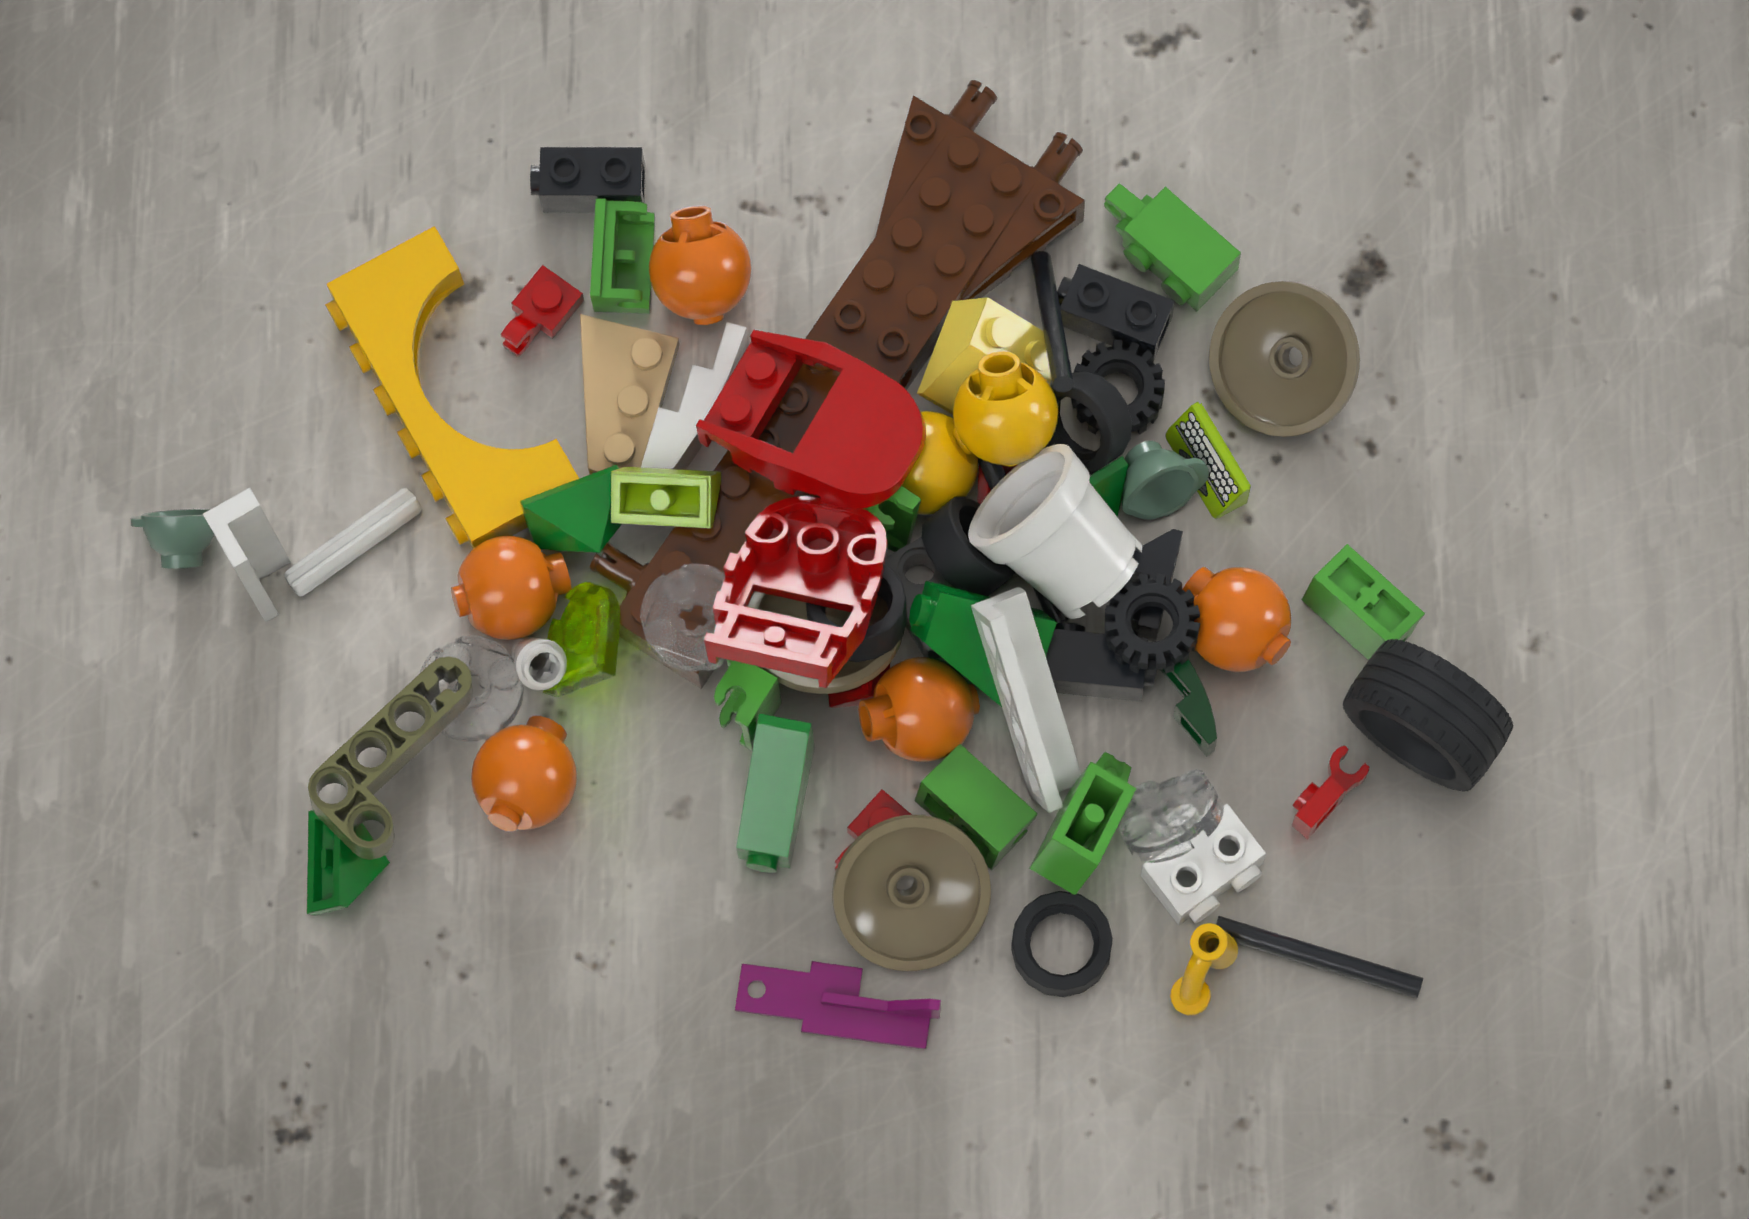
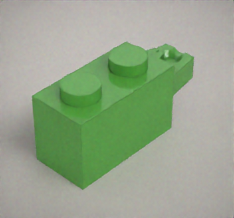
M1119 183L1105 197L1104 207L1119 221L1115 226V230L1123 237L1122 246L1125 248L1123 250L1125 257L1138 270L1146 272L1149 269L1162 281L1161 287L1164 292L1177 304L1184 305L1187 303L1195 311H1198L1239 269L1241 252L1167 187H1164L1154 198L1146 194L1140 200Z
M1107 752L1103 753L1096 764L1090 762L1067 793L1062 803L1063 808L1059 809L1029 869L1076 895L1099 865L1137 789L1127 783L1132 767L1125 762L1117 760Z

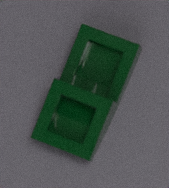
M1189 659L1183 665L1180 662L1176 663L1174 671L1165 673L1164 668L1159 669L1184 698L1175 705L1173 718L1206 757L1215 751L1216 725L1211 704L1196 670Z

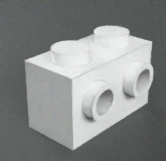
M1225 804L1143 864L1141 877L1178 926L1189 918L1196 924L1220 906L1216 898L1231 887L1240 892L1263 874L1258 867L1263 865L1266 853L1231 807Z

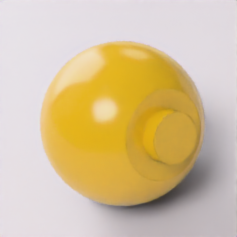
M1005 351L993 352L984 356L979 361L978 369L973 371L960 386L954 401V424L961 441L975 456L989 463L1015 466L1033 458L1051 440L1058 420L1056 396L1045 377L1036 369L1021 363L1018 356Z
M921 411L926 424L925 444L902 486L921 499L918 514L932 515L953 497H966L976 480L978 458L961 441L952 417L934 411Z

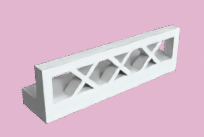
M248 488L203 513L261 616L267 622L279 614L260 580L291 562L251 488Z
M1017 587L971 605L1029 796L1050 813L1063 808L1059 792L1071 788L1080 777L1081 771L1026 591Z

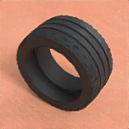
M1388 639L1376 650L1350 686L1342 704L1351 722L1390 757L1438 785L1463 792L1471 790L1485 775L1505 746L1514 727L1512 718L1502 704L1475 679L1433 652L1416 644L1398 639Z

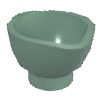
M1145 441L1134 446L1125 456L1128 469L1122 493V509L1126 514L1147 520L1169 516L1185 506L1196 491L1207 481L1209 469L1206 463L1196 457L1185 459L1174 451L1162 449L1161 445L1156 441Z
M210 509L156 511L130 518L131 526L143 527L151 548L161 554L162 568L175 569L202 566V552L211 544L214 533L203 513Z

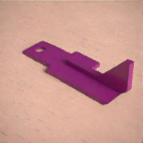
M812 961L809 973L742 964L735 1011L803 1020L801 1028L803 1033L926 1049L930 1019H940L941 1000L929 998L887 1001L859 997L863 968ZM755 981L762 982L766 987L765 994L760 998H753L748 994L749 985Z

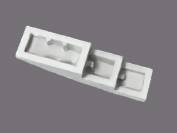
M727 322L713 370L692 365L679 412L658 408L641 468L687 469L703 445L699 442L696 424L699 419L704 421L749 345L747 327Z

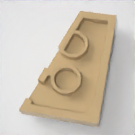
M580 314L589 474L617 465L618 468H641L658 408H662L680 345L679 338Z

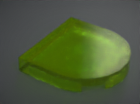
M583 582L572 588L564 597L570 601L561 619H552L547 639L554 641L563 649L567 659V668L560 682L552 688L543 690L544 694L561 697L616 676L621 619L618 599L610 588L591 582Z

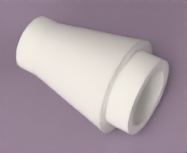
M531 636L517 639L514 642L511 655L515 661L517 675L525 686L534 690H546L560 682L566 672L567 659L565 652L557 643L548 639H535Z

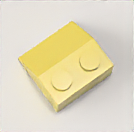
M988 297L952 301L917 394L953 415L954 401L964 380L973 371L978 369V363L984 356L1000 351L1015 354L1021 363L1036 369L1050 384L1052 379L1043 330Z

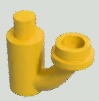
M1212 923L1202 924L1192 933L1190 946L1193 953L1183 977L1179 978L1171 989V1002L1175 1009L1184 1015H1198L1208 1007L1211 1000V991L1204 980L1209 968L1225 969L1235 962L1238 955V946L1234 938L1221 927Z

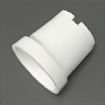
M1056 444L1042 449L1033 458L1018 464L999 481L976 511L969 527L968 538L970 543L991 561L997 564L1008 565L1052 602L1067 618L1076 619L1086 615L1080 609L1081 607L1092 601L1098 607H1101L1124 587L1139 564L1132 556L1135 550L1142 553V544L1127 530L1090 484L1089 471L1073 450L1065 444Z

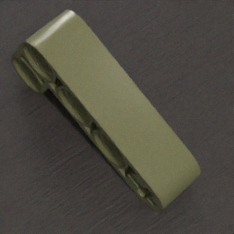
M447 656L438 658L429 664L316 769L310 777L308 791L313 811L359 857L369 860L381 858L389 852L394 843L395 834L392 816L374 794L470 704L473 694L471 672L460 659ZM443 679L450 684L457 679L458 691L454 693L447 688L440 693L439 681ZM434 699L436 702L437 712H434L430 704ZM406 712H416L425 719L421 728L411 732L400 729L396 725V721ZM375 747L385 752L386 759L377 767H364L357 760L360 753L367 748ZM332 783L341 784L348 790L346 797L335 804L325 803L319 798L322 788ZM375 820L381 823L385 828L381 837L374 841H364L357 837L355 834L356 829L364 821Z

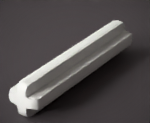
M402 488L288 569L284 574L286 581L298 596L306 595L417 516L422 510L420 503L410 490Z

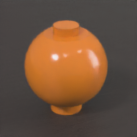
M706 206L683 208L670 215L672 227L659 237L652 249L649 261L651 285L661 303L673 313L687 319H693L697 325L717 323L724 319L725 313L732 310L741 301L748 289L751 278L750 255L744 241L731 227L721 222H713L711 208Z
M499 536L486 540L476 546L466 556L459 568L457 575L459 585L451 587V594L458 616H468L471 625L475 629L489 637L501 640L524 638L541 629L552 617L556 609L558 596L572 591L568 569L561 552L546 556L541 552L537 544L516 536Z
M1202 567L1184 585L1183 590L1185 592L1190 590L1194 595V606L1198 605L1200 618L1194 620V622L1200 623L1195 650L1211 665L1226 671L1246 672L1258 669L1267 662L1270 665H1274L1287 652L1291 644V640L1287 638L1291 629L1290 606L1283 590L1266 574L1246 567H1231L1214 574L1208 568Z
M915 657L901 661L888 669L877 682L873 698L859 702L858 713L863 735L868 742L882 739L887 749L901 758L915 762H930L948 756L958 745L963 744L971 731L974 715L979 713L980 703L975 686L968 684L962 674L953 666L935 658Z
M532 716L528 719L526 725H513L496 732L484 742L477 752L471 774L473 793L482 810L488 815V820L499 829L513 832L517 829L530 830L545 826L557 819L570 804L576 789L577 771L573 756L564 744L567 733L557 722L543 716Z

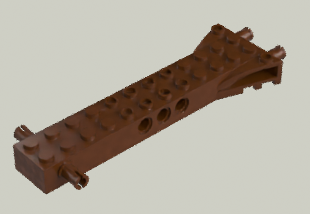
M976 80L969 82L967 89L949 114H943L913 95L889 180L876 236L805 338L825 342L887 375L906 390L933 353L952 301L984 297L1009 278L1011 271L1025 262L1034 253L1046 250L1048 243L1068 228L1072 230L1084 221L1085 200L1059 184L1076 158L1083 152L1080 144L1073 138L1066 144L1067 135L1056 132L1053 140L1036 165L1029 166L973 131L998 98L987 86L980 92L979 89L982 83ZM818 363L815 366L803 364L758 440L793 453L840 375V372ZM727 450L713 470L721 472V485L712 528L675 526L650 563L645 565L640 564L618 550L610 542L601 550L603 552L601 556L597 553L595 554L590 564V570L599 573L627 591L625 599L611 617L615 634L700 689L703 688L723 659L720 658L717 664L709 662L704 639L706 632L712 634L715 632L716 623L713 605L716 593L721 591L725 578L723 567L730 553L738 554L746 542L745 531L755 517L767 506L790 497L811 496L820 498V496L796 490L794 495L774 488V483L770 479L754 470L749 473L734 464L729 450Z

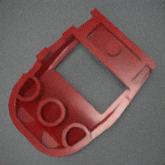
M753 330L750 335L751 342L704 421L699 419L696 424L699 442L706 447H709L712 441L716 442L730 451L734 464L749 473L752 470L773 481L774 488L794 495L796 490L820 496L822 503L848 509H863L880 504L895 494L910 473L926 440V424L923 415L909 392L887 375L828 343ZM818 363L840 372V375L793 453L758 440L803 364L815 366Z
M790 497L777 501L760 512L745 531L746 542L738 554L730 553L723 567L725 574L721 591H717L713 605L716 623L714 634L706 632L704 642L710 663L717 664L720 658L818 679L819 687L827 688L865 638L884 571L887 549L886 531L880 520L865 509H848L822 503L818 497ZM755 591L851 612L841 628L747 607Z

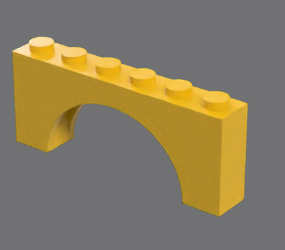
M435 226L326 284L333 299L325 304L330 316L339 331L348 327L357 343L349 346L352 355L363 374L373 370L380 383V386L374 388L373 391L386 415L389 416L396 412L405 428L397 431V434L411 459L418 455L422 457L429 471L421 474V477L435 502L445 498L453 514L445 519L459 545L469 541L474 549L482 542L491 538L513 536L528 527L520 501L579 479L557 439L524 449H503L487 446L467 438L449 426L432 408L421 388L418 367L420 343L425 327L442 301L453 291L464 285L459 267Z

